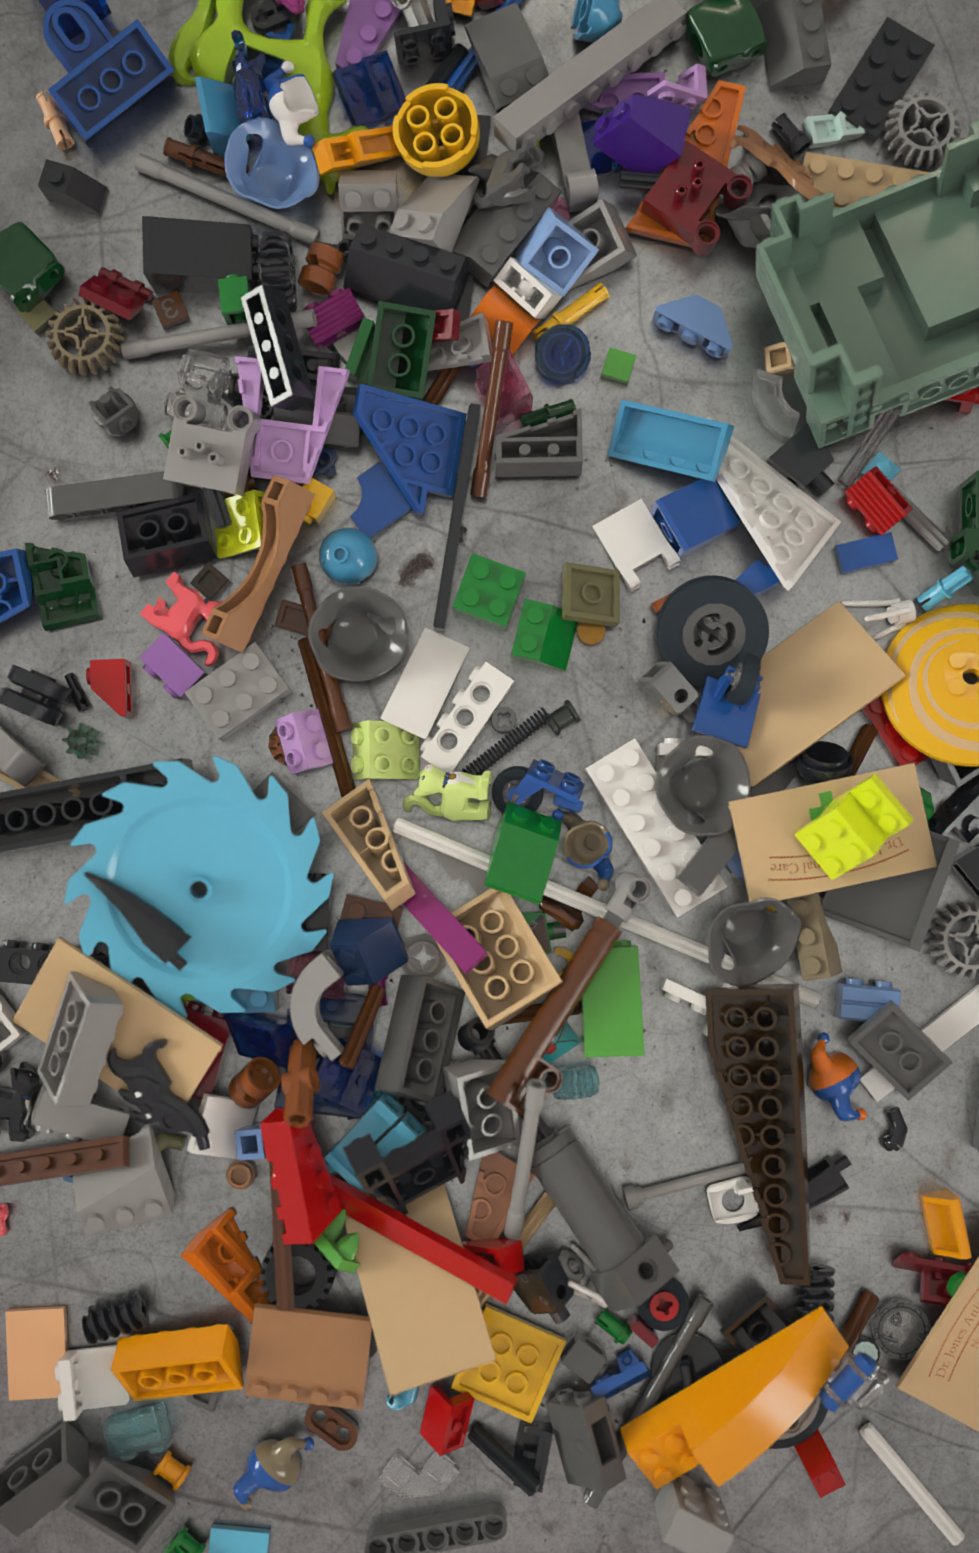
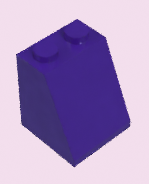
M634 94L626 101L619 102L614 110L606 116L602 115L597 120L594 126L595 135L592 145L628 171L655 174L681 156L691 109L686 106Z

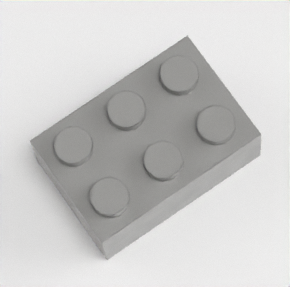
M254 642L243 653L240 652L184 693L217 739L224 742L290 695L292 690L262 648Z
M684 1474L662 1486L654 1502V1507L663 1541L685 1553H727L735 1535L721 1496L708 1487H705L703 1490L694 1485V1481Z

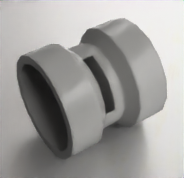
M748 153L742 159L740 165H734L730 169L736 174L748 176L752 184L761 181L767 175L764 163L752 153ZM735 189V190L738 191L739 193L743 194L742 191H740V190H738V189Z

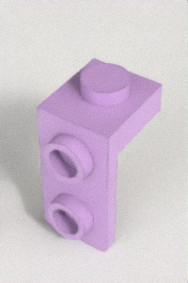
M697 63L678 75L679 84L663 80L647 91V97L686 106L693 110L698 104L708 99L706 66Z

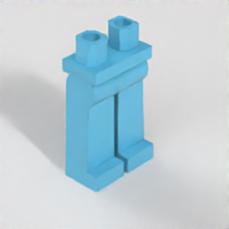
M383 1093L339 1143L337 1142L324 1157L328 1172L333 1176L339 1173L345 1179L344 1182L365 1193L343 1147L349 1145L356 1138L364 1137L369 1133L375 1142L399 1119L405 1107L392 1095ZM408 1111L375 1145L381 1157H384L393 1149L414 1141L419 1135L425 1133L427 1129Z

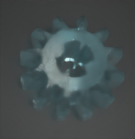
M583 1064L558 1068L562 1073L563 1083L559 1090L553 1093L554 1098L558 1100L583 1099L596 1095L599 1092V1075L595 1066Z

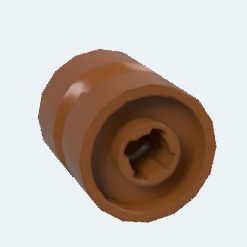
M312 242L305 258L308 264L302 267L298 284L309 292L328 297L335 289L337 283L335 275L340 273L345 256L330 245Z
M256 1057L252 1059L231 1079L229 1083L231 1099L235 1104L245 1109L257 1107L279 1086L281 1082L279 1068L268 1058Z

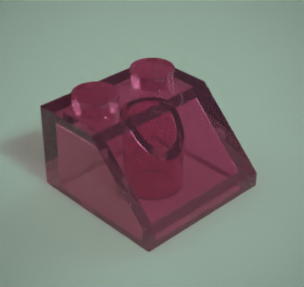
M510 349L507 353L497 418L501 428L520 419L521 414L532 411L533 395ZM491 362L483 363L476 369L477 380L474 381V384L481 397L487 394Z

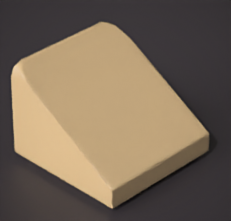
M785 342L764 347L767 375L794 373L795 363Z

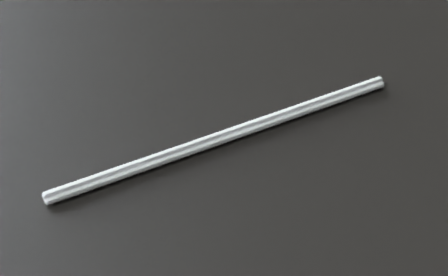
M398 818L393 827L394 833L487 871L490 855L404 819ZM547 880L543 895L595 917L603 918L606 914L605 907L607 904ZM631 915L627 923L623 922L620 926L709 964L708 946ZM725 954L722 967L732 970L734 968L733 958ZM773 974L756 984L796 983ZM799 985L800 1002L816 1008L821 999V994Z

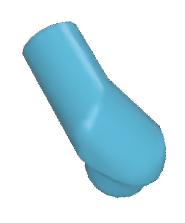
M419 1387L401 1392L396 1396H390L389 1394L386 1398L387 1406L392 1410H400L414 1403L417 1399Z

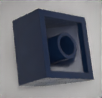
M393 917L338 920L330 942V948L338 966L344 972L342 976L346 985H374L408 962L409 957Z

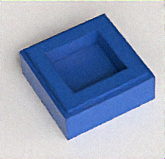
M555 794L553 805L575 813L581 812L584 804L582 801H578L576 804L558 794Z

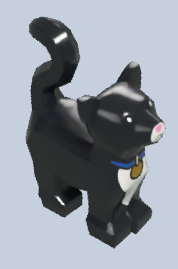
M0 1055V1068H1V1066H2V1056ZM21 1062L18 1069L16 1067L10 1069L13 1090L0 1088V1119L9 1121L10 1141L24 1142L33 1137L34 1132L28 1127L29 1116L33 1108L32 1093L42 1083L40 1076L33 1069L26 1068L25 1062Z

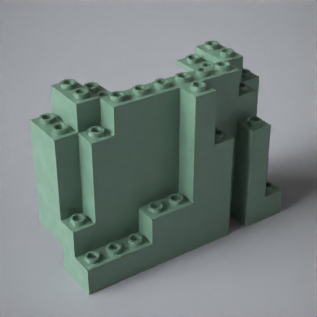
M979 119L970 124L966 138H958L946 146L943 164L933 172L925 175L919 174L908 182L898 186H889L881 193L871 197L864 196L855 203L843 208L837 207L833 209L835 197L833 192L816 195L805 203L800 193L791 197H782L776 203L771 204L770 237L756 245V278L795 363L794 379L807 406L806 421L819 449L873 428L875 416L896 407L900 417L979 387Z

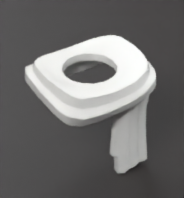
M740 1176L712 1184L707 1188L709 1207L716 1223H739L749 1220L759 1213L749 1177ZM730 1189H734L735 1194H743L744 1204L737 1211H729L722 1205L723 1194Z

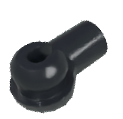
M893 1107L885 1111L892 1127L891 1133L882 1139L884 1149L889 1152L893 1150L898 1151L903 1148L908 1133V1128L900 1108Z

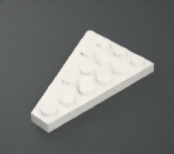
M732 436L716 480L783 587L789 591L840 525L841 521Z

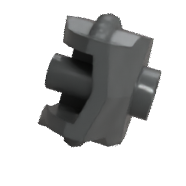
M111 386L108 388V392L103 394L100 399L88 402L92 410L94 422L105 429L110 436H123L137 425L139 411L135 406V402L120 388L114 389Z

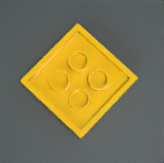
M486 1303L482 1313L496 1361L455 1374L451 1389L460 1393L468 1391L476 1400L532 1424L566 1344V1338Z

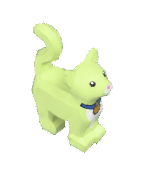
M429 764L424 770L420 771L419 787L414 791V794L405 797L403 800V808L406 812H410L413 805H418L429 815L444 817L451 821L489 819L491 800L486 799L488 798L489 784H491V771H484L481 776L460 771L444 772L440 768ZM440 792L442 793V803L435 805L425 796ZM470 798H476L483 801H481L480 803H476L474 800Z

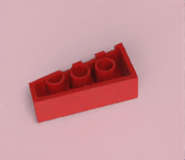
M275 1108L260 1123L267 1162H272L273 1164L272 1188L278 1189L281 1204L276 1209L278 1219L284 1220L286 1232L282 1234L283 1244H313L342 1211L340 1200L337 1197L330 1173L327 1170L320 1146L317 1143L311 1121H309V1126L302 1128L289 1126L284 1120L285 1108Z

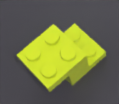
M875 773L832 800L823 813L800 828L795 833V837L831 880H834L875 856L887 838L909 826L914 819Z

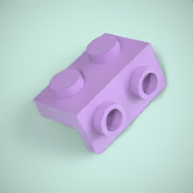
M318 709L293 712L276 719L277 732L291 775L333 764Z

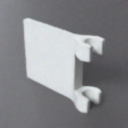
M642 499L592 526L617 570L620 571V575L630 593L639 589V584H641L634 571L662 556L669 571L680 565L679 562L681 560L678 554L666 540Z

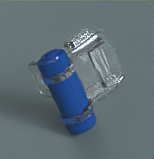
M846 1351L828 1377V1382L818 1396L823 1406L831 1412H835L840 1406L843 1408L848 1406L862 1409L878 1399L890 1379L887 1376V1370L870 1355L861 1351L856 1355Z

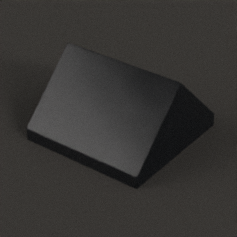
M764 1291L723 1326L720 1332L741 1355L788 1327L792 1322L771 1296Z

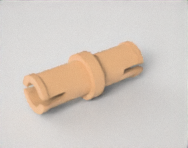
M47 90L44 91L48 101L45 100L41 91L37 94L36 100L44 114L45 126L51 130L58 149L66 150L63 138L68 148H71L74 145V139L66 125L67 119L49 97Z

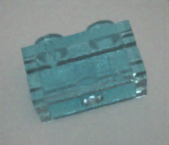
M165 1402L108 1416L102 1427L110 1459L120 1458L121 1461L131 1460L138 1456V1452L149 1450L150 1454L161 1452L167 1448L166 1445L170 1443L173 1437V1430Z

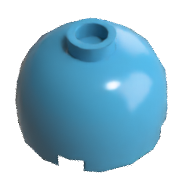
M577 0L572 28L576 29L578 27L577 34H573V38L586 43H594L620 24L623 13L620 11L619 0Z
M340 528L330 532L323 540L319 549V562L322 570L330 579L340 584L356 585L373 573L377 564V549L365 532L356 528Z

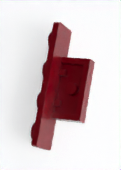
M904 1252L893 1260L894 1268L921 1272L920 1302L947 1306L952 1299L947 1291V1283L951 1276L958 1272L969 1273L974 1265L973 1263L951 1264L948 1259L934 1257L931 1260L920 1258L919 1254L913 1252Z

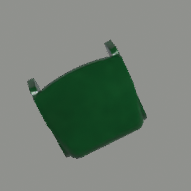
M704 0L687 11L685 34L701 65L706 66L707 75L716 77L726 72L740 69L759 60V57L765 54L768 41L764 36L758 14L750 0Z
M17 222L0 231V287L11 294L10 300L20 312L26 311L28 313L44 300L56 283L60 281L64 275L65 268L57 260L54 253L26 224ZM28 294L27 298L22 300V298Z

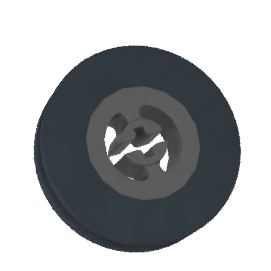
M701 576L683 583L665 600L657 618L656 640L661 655L665 661H671L690 684L698 687L704 686L707 676L719 679L729 665L734 666L742 653L756 655L761 660L768 645L769 623L762 604L744 585L724 576ZM716 613L714 617H705L702 621L710 629H716L725 639L727 638L725 625L728 622L731 623V634L723 645L713 634L708 635L704 628L699 625L697 626L699 639L693 641L694 627L703 616ZM710 647H719L714 650H708Z

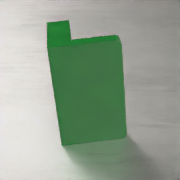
M363 317L345 369L350 370L348 379L367 385L375 323Z

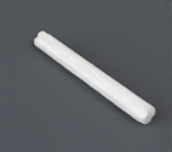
M868 1422L859 1430L862 1438L950 1543L954 1546L959 1545L965 1538L961 1529L873 1424Z

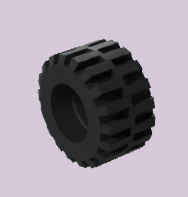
M315 1243L291 1245L292 1257L307 1259L313 1265L316 1274L314 1280L310 1283H294V1308L309 1309L310 1306L315 1308L322 1299L325 1300L334 1283L337 1269ZM273 1245L269 1248L262 1261V1271L260 1273V1281H264L262 1285L263 1292H269L267 1299L271 1303L276 1300Z

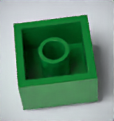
M472 553L452 606L453 612L506 631L523 587L526 572Z

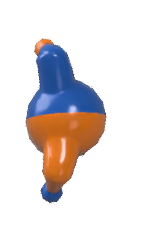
M825 1032L819 1033L817 1035L818 1041L811 1050L813 1066L809 1072L808 1079L811 1091L821 1101L830 1103L840 1121L865 1120L867 1112L863 1108L854 1110L850 1101V1096L858 1087L861 1079L858 1065L847 1054L841 1052L827 1054L825 1046L830 1041V1037Z

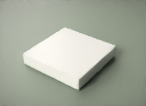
M204 1093L199 1111L210 1130L208 1134L210 1148L200 1151L196 1137H193L191 1134L187 1151L192 1154L237 1159L234 1131L253 1124L257 1107L245 1109L235 1104L231 1097Z

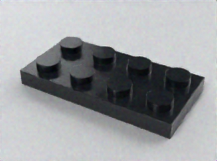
M887 17L832 104L828 115L833 114L836 116L840 111L846 115L845 119L856 128L861 126L865 131L863 136L875 143L883 131L886 121L890 119L887 116L889 111L895 109L894 105L899 99L902 100L935 45Z

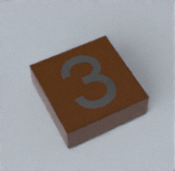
M178 290L152 300L164 330L190 319Z

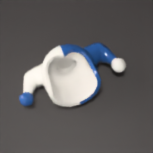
M287 60L282 63L281 68L272 72L264 79L265 89L269 94V108L279 122L283 140L287 145H305L310 148L315 144L314 136L311 134L306 136L298 134V127L300 124L319 115L317 102L304 74H295L284 78L286 74H291L294 71L293 63Z

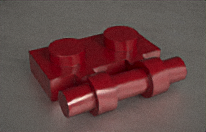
M104 267L100 268L98 277L93 275L80 285L79 289L80 297L128 320H131L143 310L144 301H151L154 295V291L146 288L144 283L138 280L133 282L123 277L121 272L115 269L108 270Z

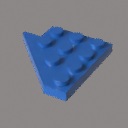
M358 385L353 416L414 512L418 515L424 513L427 492L447 498L454 496L467 413L368 385Z

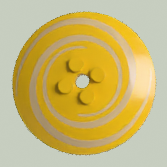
M948 605L918 616L915 621L908 623L893 639L886 654L904 672L906 677L883 693L881 700L885 712L896 731L918 751L948 764L978 767L979 682L968 684L964 681L963 675L973 673L979 679V605Z

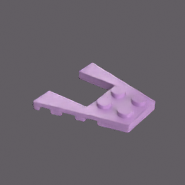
M235 356V363L238 366L239 393L242 395L243 406L256 412L261 420L260 429L254 436L250 458L251 477L272 479L273 475L296 483L310 484L350 370L324 366L318 367L313 424L306 425L261 419L264 380L258 359ZM248 414L243 415V422L246 423V426L249 422Z

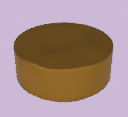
M579 622L577 627L579 640L583 644L590 646L600 643L606 632L604 625Z

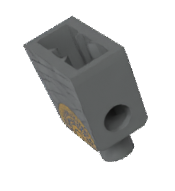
M658 661L638 682L668 713L674 715L682 714L689 723L693 722L698 706L693 701L699 694L671 661ZM677 691L678 697H677V699L675 700L674 695H675V692Z

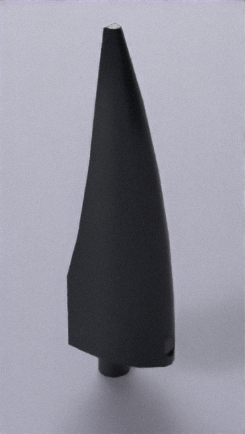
M87 871L84 873L118 908L143 944L164 964L169 961L180 971L188 963L178 951L188 942L191 936L178 924L132 892Z
M827 1155L808 1167L809 1209L849 1189L848 1184L840 1173L852 1165L846 1155H843L834 1162ZM760 1211L755 1217L740 1224L737 1227L738 1230L744 1231L762 1227Z

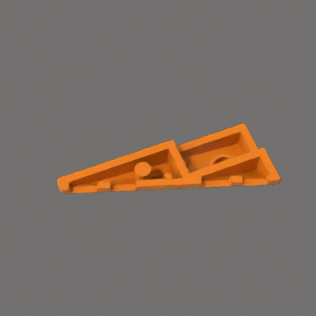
M230 1208L197 1233L180 1256L253 1323L255 1303L275 1304L267 1299L269 1292H263L262 1285L264 1281H260L262 1269L257 1258L252 1257L245 1243L247 1237L244 1232H240L234 1219L236 1214Z

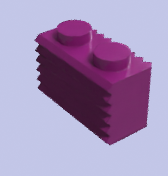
M349 287L345 290L342 288L335 289L328 295L327 300L319 304L318 302H312L303 309H314L317 326L306 329L318 351L336 343L343 337L352 334V332H356L360 328L363 317L365 318Z

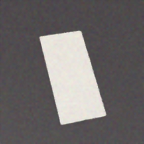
M425 628L388 701L381 719L426 739L470 648Z

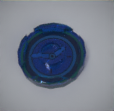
M556 324L547 328L539 336L535 346V361L538 369L545 377L556 382H568L579 378L587 370L591 360L588 337L581 329L570 324Z

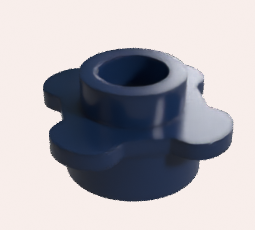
M322 448L313 475L321 473L331 477L335 474L334 460L337 458V452L334 449L330 448L327 450ZM320 460H325V463L320 464Z

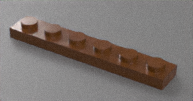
M122 1135L1 1154L0 1186L130 1167L129 1137Z

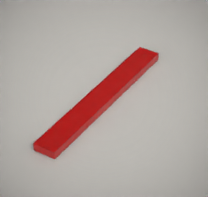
M330 1174L337 1197L340 1200L341 1208L346 1210L347 1216L507 1305L518 1279L516 1276Z

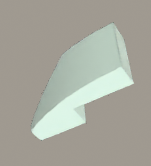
M841 111L836 116L833 114L809 116L803 121L805 135L809 136L812 140L809 149L854 140L862 137L865 131L861 126L856 128L845 119L846 115Z

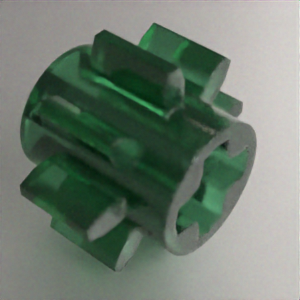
M79 723L78 729L67 728L70 733L67 738H62V741L67 742L69 746L66 753L72 754L77 751L78 759H84L87 752L91 755L96 754L93 750L95 744H101V741L96 740L94 734L97 732L96 729L91 728L86 731L84 723ZM86 738V743L77 744V739Z

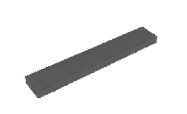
M790 761L753 789L751 788L750 797L785 790L799 773L796 765ZM734 827L723 834L709 835L676 878L698 897L704 893L738 850Z

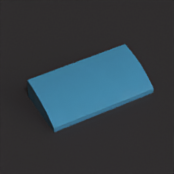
M621 399L607 456L715 482L724 461L734 426L724 422Z

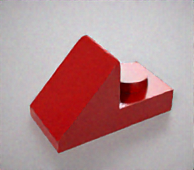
M818 1429L808 1439L794 1445L820 1498L846 1485Z

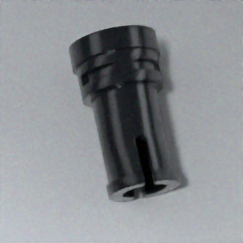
M786 113L779 115L771 127L787 143L786 147L790 149L791 154L796 158L808 149L812 140L802 130L799 131L787 117Z

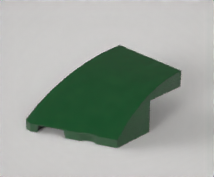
M25 543L28 566L32 572L35 596L39 602L42 626L45 631L102 619L93 578L85 554L73 551L65 552L62 549L53 547L52 549L36 547L33 543Z

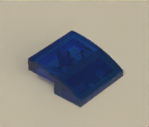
M387 50L364 57L360 62L334 70L331 74L352 126L368 125L399 112L402 105L406 102V96Z
M336 1037L345 1048L347 1042ZM362 1048L355 1067L348 1069L339 1064L342 1053L332 1061L328 1056L323 1057L321 1055L315 1068L320 1080V1089L314 1094L364 1115L375 1091L382 1058Z

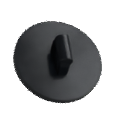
M678 1334L670 1336L657 1348L651 1365L652 1378ZM695 1334L661 1396L667 1400L723 1366L724 1362L717 1348L706 1338Z

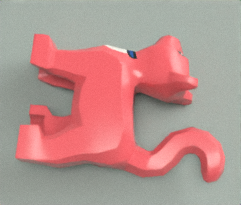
M173 572L166 580V583L178 598L175 604L168 609L167 603L159 597L155 607L147 604L140 615L155 628L168 633L179 643L183 650L189 653L206 651L208 656L204 665L210 667L218 660V647L212 641L205 639L192 642L189 637L200 619L203 617L207 622L213 607L223 601H210L201 592L184 586L182 577Z

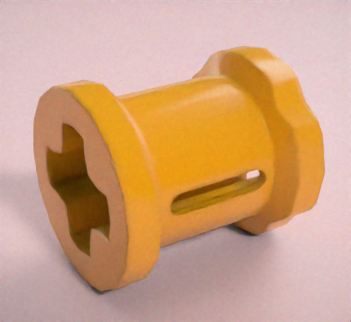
M167 1450L152 1474L154 1476L160 1475L172 1484V1489L176 1491L192 1467L190 1465L184 1466L171 1456L172 1452L170 1450Z

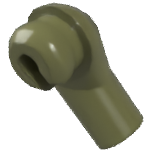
M162 1131L154 1135L160 1152L167 1147L180 1151L184 1148L186 1136Z

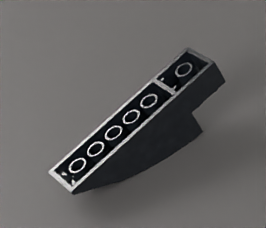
M179 758L174 760H168L180 761L192 770H194L191 759ZM152 763L0 792V854L70 843L85 824L123 812L124 806L121 802L103 797L102 793L124 782L164 787L167 785L168 779ZM78 789L82 793L80 797H72L73 793L68 790Z

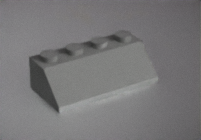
M72 971L69 972L37 1071L55 1106L90 1105L93 1094L96 1093L101 1070L106 1065V1055L109 1046L115 1039V1029L118 1020L122 1017L124 1011V1004L113 988Z

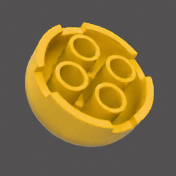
M442 83L424 85L406 96V102L400 108L397 116H394L393 120L394 140L404 161L413 170L428 177H446L462 170L474 157L480 141V123L470 98L466 94L450 88L448 84Z

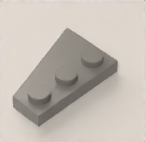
M483 312L460 322L459 341L432 342L428 371L492 361L493 348L488 320Z

